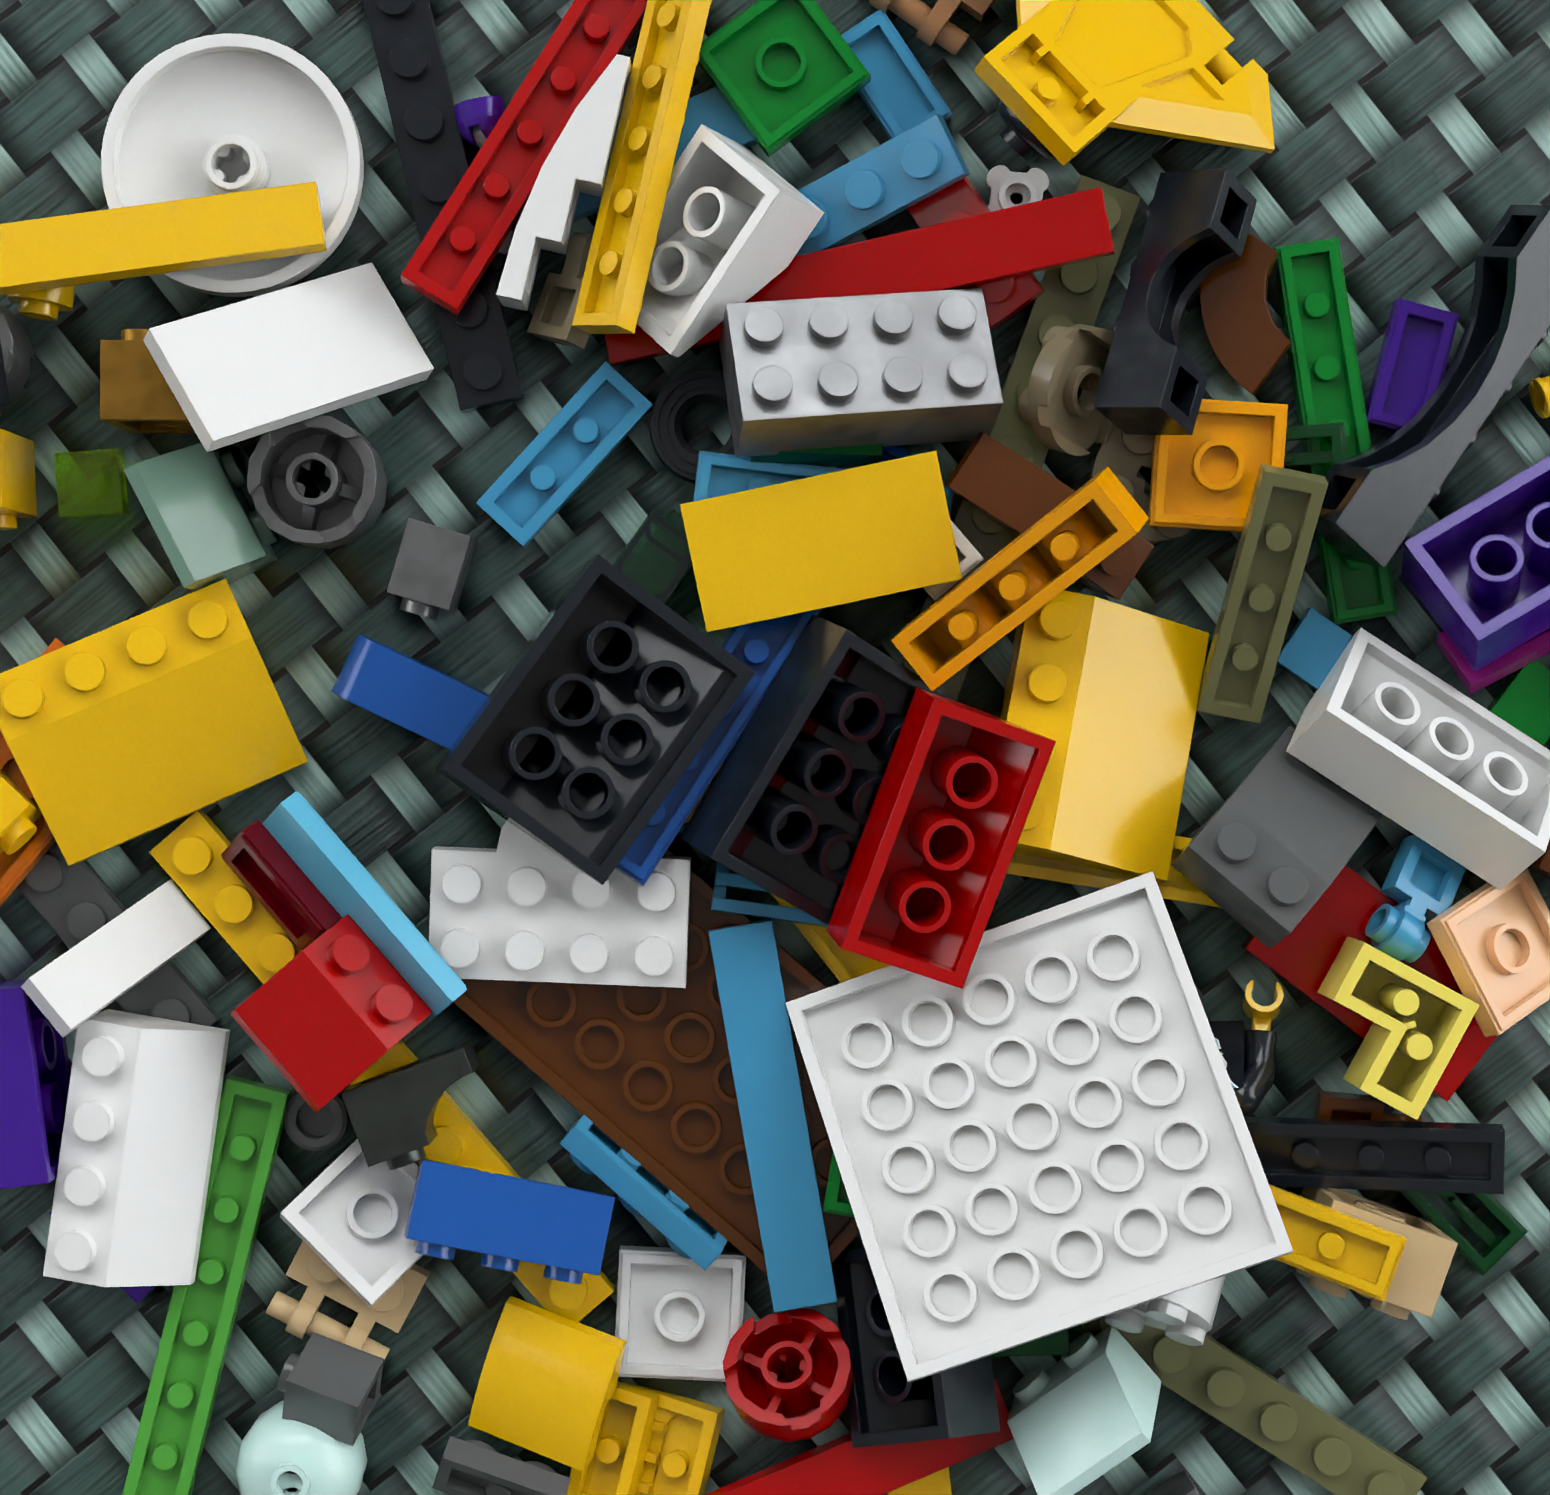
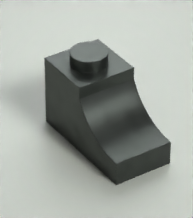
M471 1040L352 1084L341 1093L368 1167L386 1161L389 1170H395L426 1157L423 1147L430 1145L438 1135L433 1120L441 1096L450 1085L462 1077L473 1073L480 1065Z

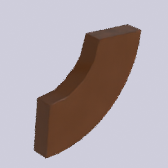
M1248 232L1242 257L1217 269L1200 284V304L1204 327L1218 359L1227 372L1254 396L1292 343L1275 326L1267 304L1268 277L1279 254L1276 250Z

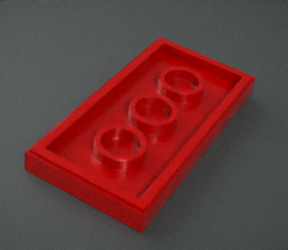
M1345 865L1332 884L1289 935L1269 949L1251 934L1242 945V948L1364 1039L1373 1022L1317 993L1347 936L1372 946L1371 938L1365 934L1366 925L1370 917L1383 904H1389L1392 907L1397 904ZM1432 934L1426 950L1416 961L1412 963H1407L1404 960L1400 961L1463 995ZM1473 1017L1433 1093L1448 1102L1498 1035L1484 1037L1475 1017Z

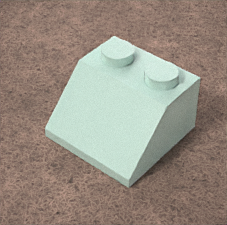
M1111 1325L1096 1336H1093L1090 1332L1082 1334L1070 1343L1069 1355H1061L1062 1360L1046 1371L1042 1367L1034 1368L1023 1376L1013 1389L1015 1396L1007 1423L1038 1495H1074L1151 1442L1162 1381L1120 1332Z

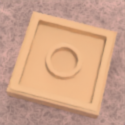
M1528 868L1501 891L1487 882L1426 923L1463 996L1480 1005L1474 1017L1484 1037L1500 1035L1550 999V911Z

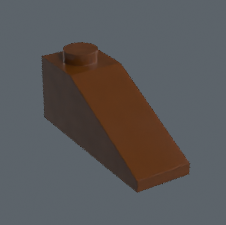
M983 432L978 433L944 485L1016 538L1075 492L1069 486ZM1137 533L1076 581L1089 590L1120 600L1154 548V545Z

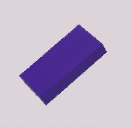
M1400 298L1393 301L1365 407L1368 426L1396 433L1423 407L1444 377L1460 314Z

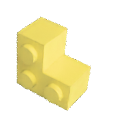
M1348 936L1317 993L1373 1022L1343 1079L1418 1120L1480 1005L1369 944Z

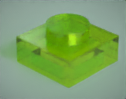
M110 448L54 453L59 517L71 519L129 514L126 474L123 470L125 469L123 450Z

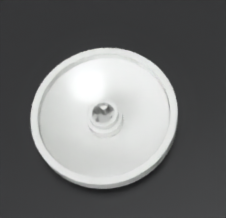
M223 33L206 35L175 45L156 56L134 75L117 99L106 125L101 150V175L109 209L316 181L319 190L327 251L163 273V275L196 291L225 297H245L273 292L297 282L318 268L334 252L349 230L358 209L364 180V159L358 128L352 113L330 79L316 65L293 49L273 40L246 34Z

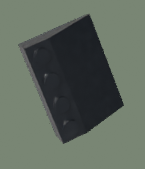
M597 555L586 562L435 769L499 816L599 884L604 885L755 672L603 557Z
M812 615L680 838L713 860L828 925L916 688L956 702L958 701L938 688L931 691L920 676L849 630Z

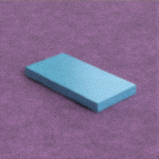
M295 791L275 808L262 823L339 915L343 918L348 914L433 1012L401 1039L405 1043L467 990L466 985L301 793Z

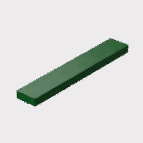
M1339 238L1275 247L1274 250L1279 255L1274 264L1284 334L1292 343L1287 353L1299 426L1344 422L1347 458L1360 455L1372 447ZM1332 438L1301 440L1303 452L1332 450ZM1333 463L1305 465L1306 473L1320 476L1326 475ZM1316 532L1330 621L1340 624L1398 614L1390 561L1385 568L1347 560Z

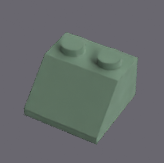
M200 442L137 462L123 469L183 588L197 591L225 578L228 584H231L278 560L270 545L279 540L277 533L269 529L265 524V520L256 511V508L252 510L241 488L247 485V474L232 449L224 453L221 448L206 452Z

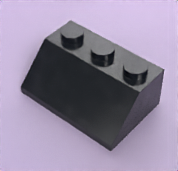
M865 1248L842 1251L832 1263V1271L837 1295L836 1306L839 1330L842 1339L849 1348L853 1371V1385L848 1399L853 1448L1000 1432L991 1355L913 1382H908Z

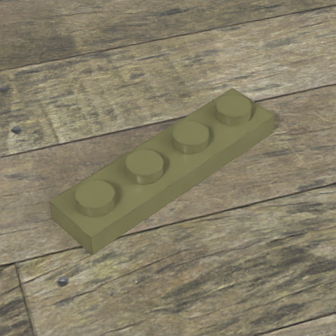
M1260 464L1201 680L1197 704L1199 712L1260 724L1328 487L1325 476Z

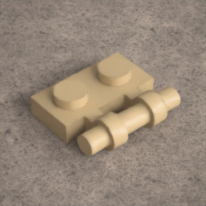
M303 1241L285 1274L308 1286L302 1299L298 1301L277 1290L266 1310V1314L287 1324L285 1331L300 1339H303L305 1334L311 1337L314 1332L385 1360L390 1348L369 1338L375 1323L377 1322L399 1333L430 1271L414 1264L369 1308ZM325 1296L358 1312L351 1328L318 1311Z

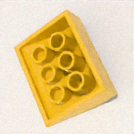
M226 578L0 673V730L68 866L75 865L309 763Z
M1065 590L1017 626L1000 718L1053 739L1056 743L1014 853L1136 877L1153 871L1156 881L1166 882L1168 880L1209 633L1096 596Z

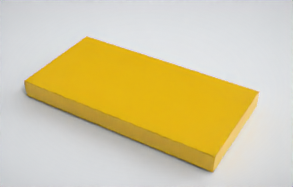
M936 451L680 504L706 632L962 579Z

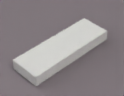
M170 879L29 977L21 988L64 1038L203 937L211 927L173 880Z

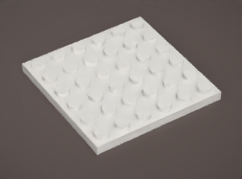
M1153 871L984 931L963 989L890 965L785 1003L908 1382L937 1374L1294 1252Z

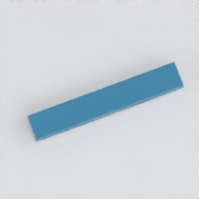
M772 919L709 930L711 951L774 1313L837 1302Z

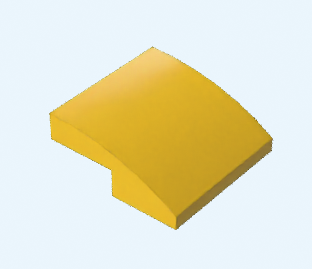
M510 1296L501 1313L484 1362L468 1426L584 1472L594 1456L605 1406L615 1394L627 1341Z
M617 1381L615 1394L605 1406L593 1459L584 1472L571 1468L569 1476L571 1480L566 1495H704L725 1409L684 1396Z

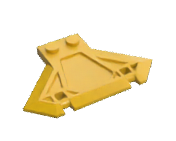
M1016 0L1018 29L987 53L973 70L1063 166L1108 127L1270 154L1275 150L1268 74L1254 59L1245 66H1240L1225 50L1235 39L1198 0Z

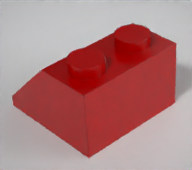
M347 914L296 955L234 1009L230 1015L313 1111L317 1113L433 1012Z

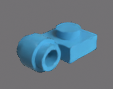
M1414 834L1403 838L1381 889V892L1398 902V904L1394 907L1389 904H1383L1370 917L1366 925L1365 934L1371 938L1372 947L1398 961L1404 960L1407 963L1416 961L1426 950L1431 938L1430 931L1425 928V921L1429 922L1451 907L1466 868Z

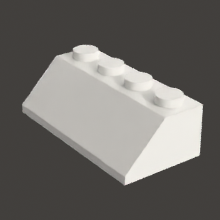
M1360 628L1305 707L1286 752L1501 891L1546 852L1550 840V750L1371 633Z
M111 1009L98 1012L77 1027L43 1276L100 1287L191 1285L195 1282L230 1030Z

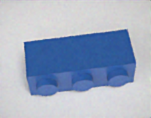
M421 1159L404 1236L406 1239L418 1241L415 1253L454 1260L456 1248L482 1253L479 1264L482 1266L518 1272L521 1260L545 1265L543 1274L545 1278L581 1284L583 1272L600 1275L615 1197Z

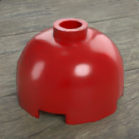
M798 1308L787 1310L783 1313L770 1314L756 1322L754 1317L748 1319L730 1339L723 1360L726 1390L730 1401L743 1422L763 1437L784 1442L810 1439L830 1428L846 1409L853 1385L850 1351L842 1339L837 1325L816 1310Z

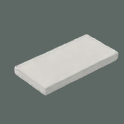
M372 262L149 328L143 340L206 452L427 380L434 369Z

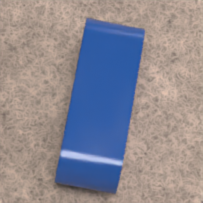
M358 634L331 691L355 705L448 749L451 748L489 696V694L362 634Z

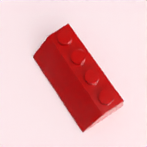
M916 688L826 930L841 949L963 989L1056 741L979 709Z

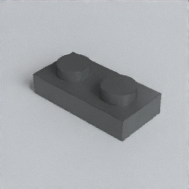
M450 1436L432 1488L450 1495H566L571 1478L556 1473L550 1466L537 1461L523 1462L500 1454L484 1442L478 1440L463 1441Z

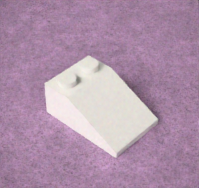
M701 124L672 169L671 182L665 199L657 234V243L650 264L637 324L670 355L679 358L723 321L726 304L745 303L789 266L824 212L747 147Z

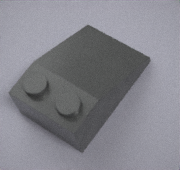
M1291 725L1170 864L1269 949L1293 931L1332 884L1383 816L1382 813L1286 752L1295 732V728Z

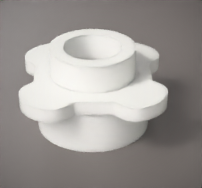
M1004 165L995 166L986 177V184L991 189L989 205L987 207L992 212L1041 201L1043 199V192L1049 186L1047 174L1039 168H1032L1025 173L1011 172ZM1013 193H1019L1022 196L1020 204H1013L1011 202L1010 196Z

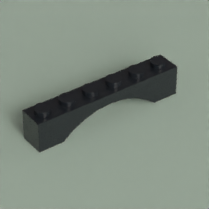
M1510 205L1477 253L1475 259L1474 291L1466 328L1456 355L1436 391L1418 413L1389 439L1360 455L1333 463L1326 473L1325 478L1328 482V487L1315 531L1345 559L1385 568L1390 559L1403 548V542L1406 541L1407 534L1426 506L1439 495L1443 481L1458 459L1473 445L1477 438L1478 430L1497 402L1510 391L1514 377L1531 352L1546 338L1550 326V205Z

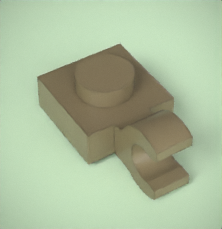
M575 232L570 238L561 274L548 273L529 324L528 333L544 341L585 349L590 334L572 326L593 235Z

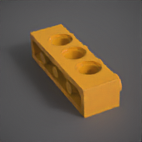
M1107 466L911 620L891 641L930 690L934 691L1134 537L1149 517Z

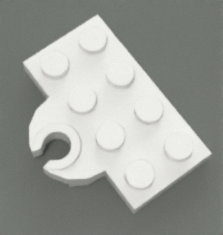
M506 821L501 829L497 849L435 846L431 849L429 943L460 979L686 988L691 857L663 856L644 886L636 883L616 869H614L604 885H601Z

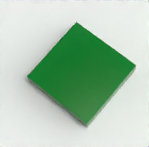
M758 0L702 41L699 52L698 65L767 157L777 152L871 82V74L815 0Z

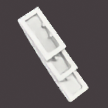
M619 54L614 57L578 104L542 165L515 228L496 295L502 306L528 311L541 249L566 254L580 192L602 197L632 65L630 57Z

